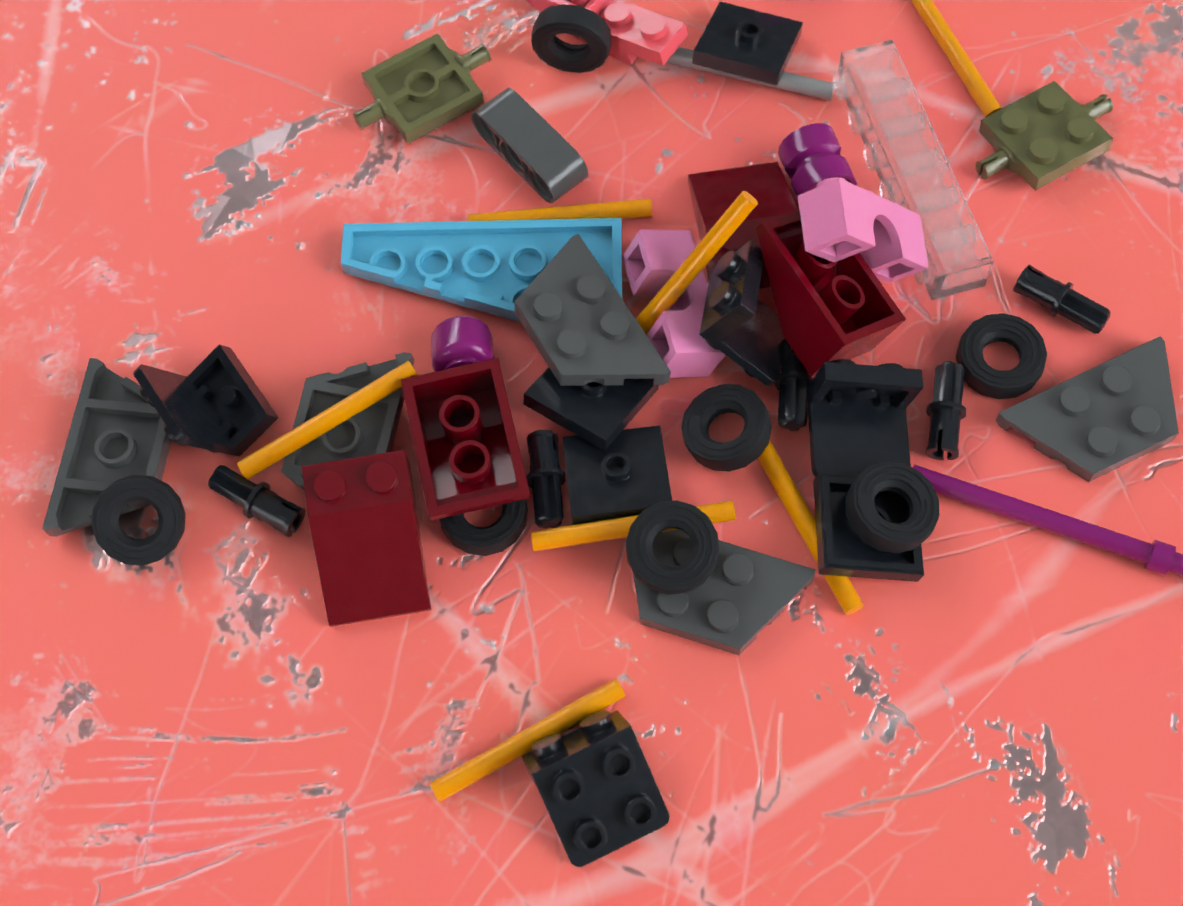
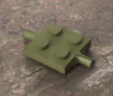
M437 33L366 70L361 74L364 84L373 95L375 102L352 113L356 124L360 130H363L384 118L396 127L407 144L421 138L484 103L483 92L471 78L470 71L492 61L490 52L487 47L485 48L484 44H481L479 47L461 56L448 48Z
M1053 81L983 118L980 123L979 132L993 146L995 153L976 162L975 167L978 175L982 174V179H988L991 175L1007 168L1022 176L1036 191L1109 151L1113 138L1095 119L1113 110L1111 98L1107 99L1108 95L1102 94L1083 105L1076 102L1056 81Z

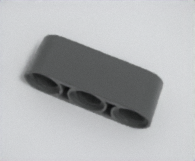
M508 87L471 113L473 124L481 137L546 202H555L588 178V168L580 154L513 89Z

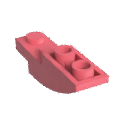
M526 0L539 12L550 6L561 4L581 6L595 12L605 20L611 30L609 56L630 65L633 64L638 56L664 65L688 37L685 22L623 0ZM571 34L572 36L578 38L579 40H581V41L587 43V42H586L585 40H583L581 37H578V36H576V35Z

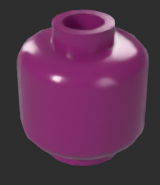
M455 316L438 324L431 335V358L434 372L494 359L493 336L488 326L481 320L470 316Z

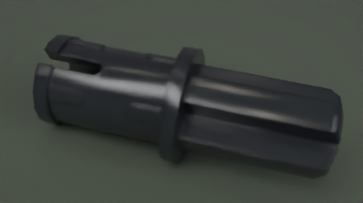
M1030 264L1022 271L1013 288L1014 292L1050 310V316L1055 317L1057 314H1060L1094 334H1098L1103 330L1111 315L1108 308L1073 290V283L1068 282L1065 285Z
M784 338L781 341L782 362L780 378L775 383V387L779 390L778 424L781 428L799 431L801 427L807 424V387L813 378Z
M945 361L935 368L932 403H929L926 408L927 415L931 417L926 455L936 460H944V451H948V460H954L959 457L961 419L966 417V408L962 405L965 369L961 364H956L952 361Z
M537 430L530 433L526 438L530 460V472L526 478L528 486L533 490L536 525L540 528H556L561 526L564 517L561 485L566 481L565 472L560 469L558 434H553L551 430Z
M224 465L218 466L209 478V488L243 507V515L245 517H255L262 520L287 537L292 536V532L295 533L304 519V508L277 495V493L270 490V485L266 482H261L257 485Z

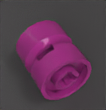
M825 123L803 126L790 133L779 145L778 155L789 178L792 179L791 186L797 200L798 195L816 188L817 183L824 179L839 177L857 185L846 158L840 154L841 146L834 130Z

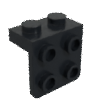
M750 240L736 252L729 251L724 254L710 272L699 335L712 348L720 350L740 365L749 376L757 378L764 385L770 387L778 382L780 378L782 362L781 341L784 339L778 314L758 299L764 258L761 248Z
M219 344L188 376L140 364L133 372L134 377L141 386L139 390L141 396L156 409L164 421L163 429L167 436L181 446L188 445L206 449L213 453L221 452L240 457L279 418L234 351L224 345Z
M848 359L824 362L807 387L811 469L815 477L818 474L857 477L872 464L885 461L904 463L911 467L906 408L923 389L922 370L903 368V366L896 363H885L878 366L860 365Z
M618 710L612 713L609 711H599L591 714L580 722L581 728L562 737L560 734L546 736L531 746V752L521 756L530 777L542 797L567 856L576 867H583L664 827L670 818L668 809L632 726Z

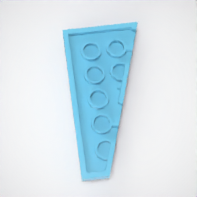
M621 218L343 224L340 264L344 274L520 322L515 314V301L571 237L577 234L580 235L623 299Z

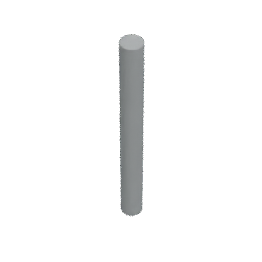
M678 47L667 60V63L829 101L832 99L835 83L785 71L778 85H771L702 67L692 63L693 50Z

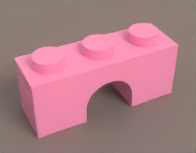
M839 177L824 179L817 183L816 188L798 195L806 252L831 262H837L860 253L878 280L885 283L896 281L929 268L919 214Z
M639 229L622 256L633 296L655 297L695 249V243L690 230ZM703 270L671 306V311H663L647 333V337L671 371L670 378L709 377L725 357L724 353L712 348L699 335L708 289Z

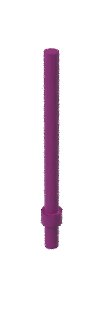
M915 464L913 466L914 469L920 471L927 478L938 494L1145 563V569L1167 575L1168 571L1183 576V554L1176 552V546L1156 539L1151 544Z

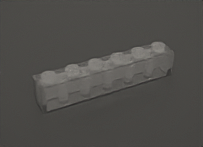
M893 39L841 52L838 72L833 74L834 89L837 97L845 99L849 108L848 118L851 130L855 135L860 134L864 143V157L867 167L870 171L875 170L880 180V195L882 198L898 203L900 206L919 214L921 217L929 268L914 273L917 282L920 285L925 284L931 300L985 286L994 260Z

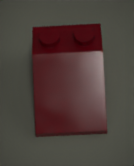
M778 161L688 174V183L700 241L742 191L751 194L758 202V205L706 265L708 281L710 272L727 252H736L750 240L761 248L756 228L762 222L799 211ZM764 261L760 289L771 287Z
M800 210L762 222L756 228L783 335L810 376L817 374L824 362L837 359L850 360L873 350L906 320L860 253L837 262H831L805 251Z
M499 358L401 379L430 521L531 498Z
M405 450L301 466L308 519L329 626L334 627L432 610L411 466Z

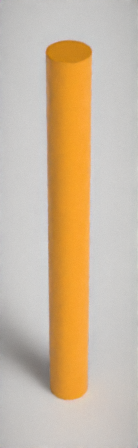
M910 0L984 116L987 117L1002 109L933 1Z
M746 191L740 193L636 318L646 335L662 312L668 311L758 205L757 200Z
M651 198L476 213L468 214V221L652 217Z
M406 361L237 462L238 468L248 480L402 388L401 379L418 376L410 361Z
M769 439V444L757 459L818 565L816 520ZM823 575L845 615H851L863 608L864 604L847 576Z
M733 500L696 506L710 518L712 524L736 520ZM639 515L531 531L533 550L535 552L625 538L628 536L631 524ZM670 528V529H665V530H663V531H661V532L670 531V530H677V529H676V528Z
M615 678L429 784L436 798L441 802L531 751V746L538 740L552 734L563 733L589 715L607 708L626 697Z

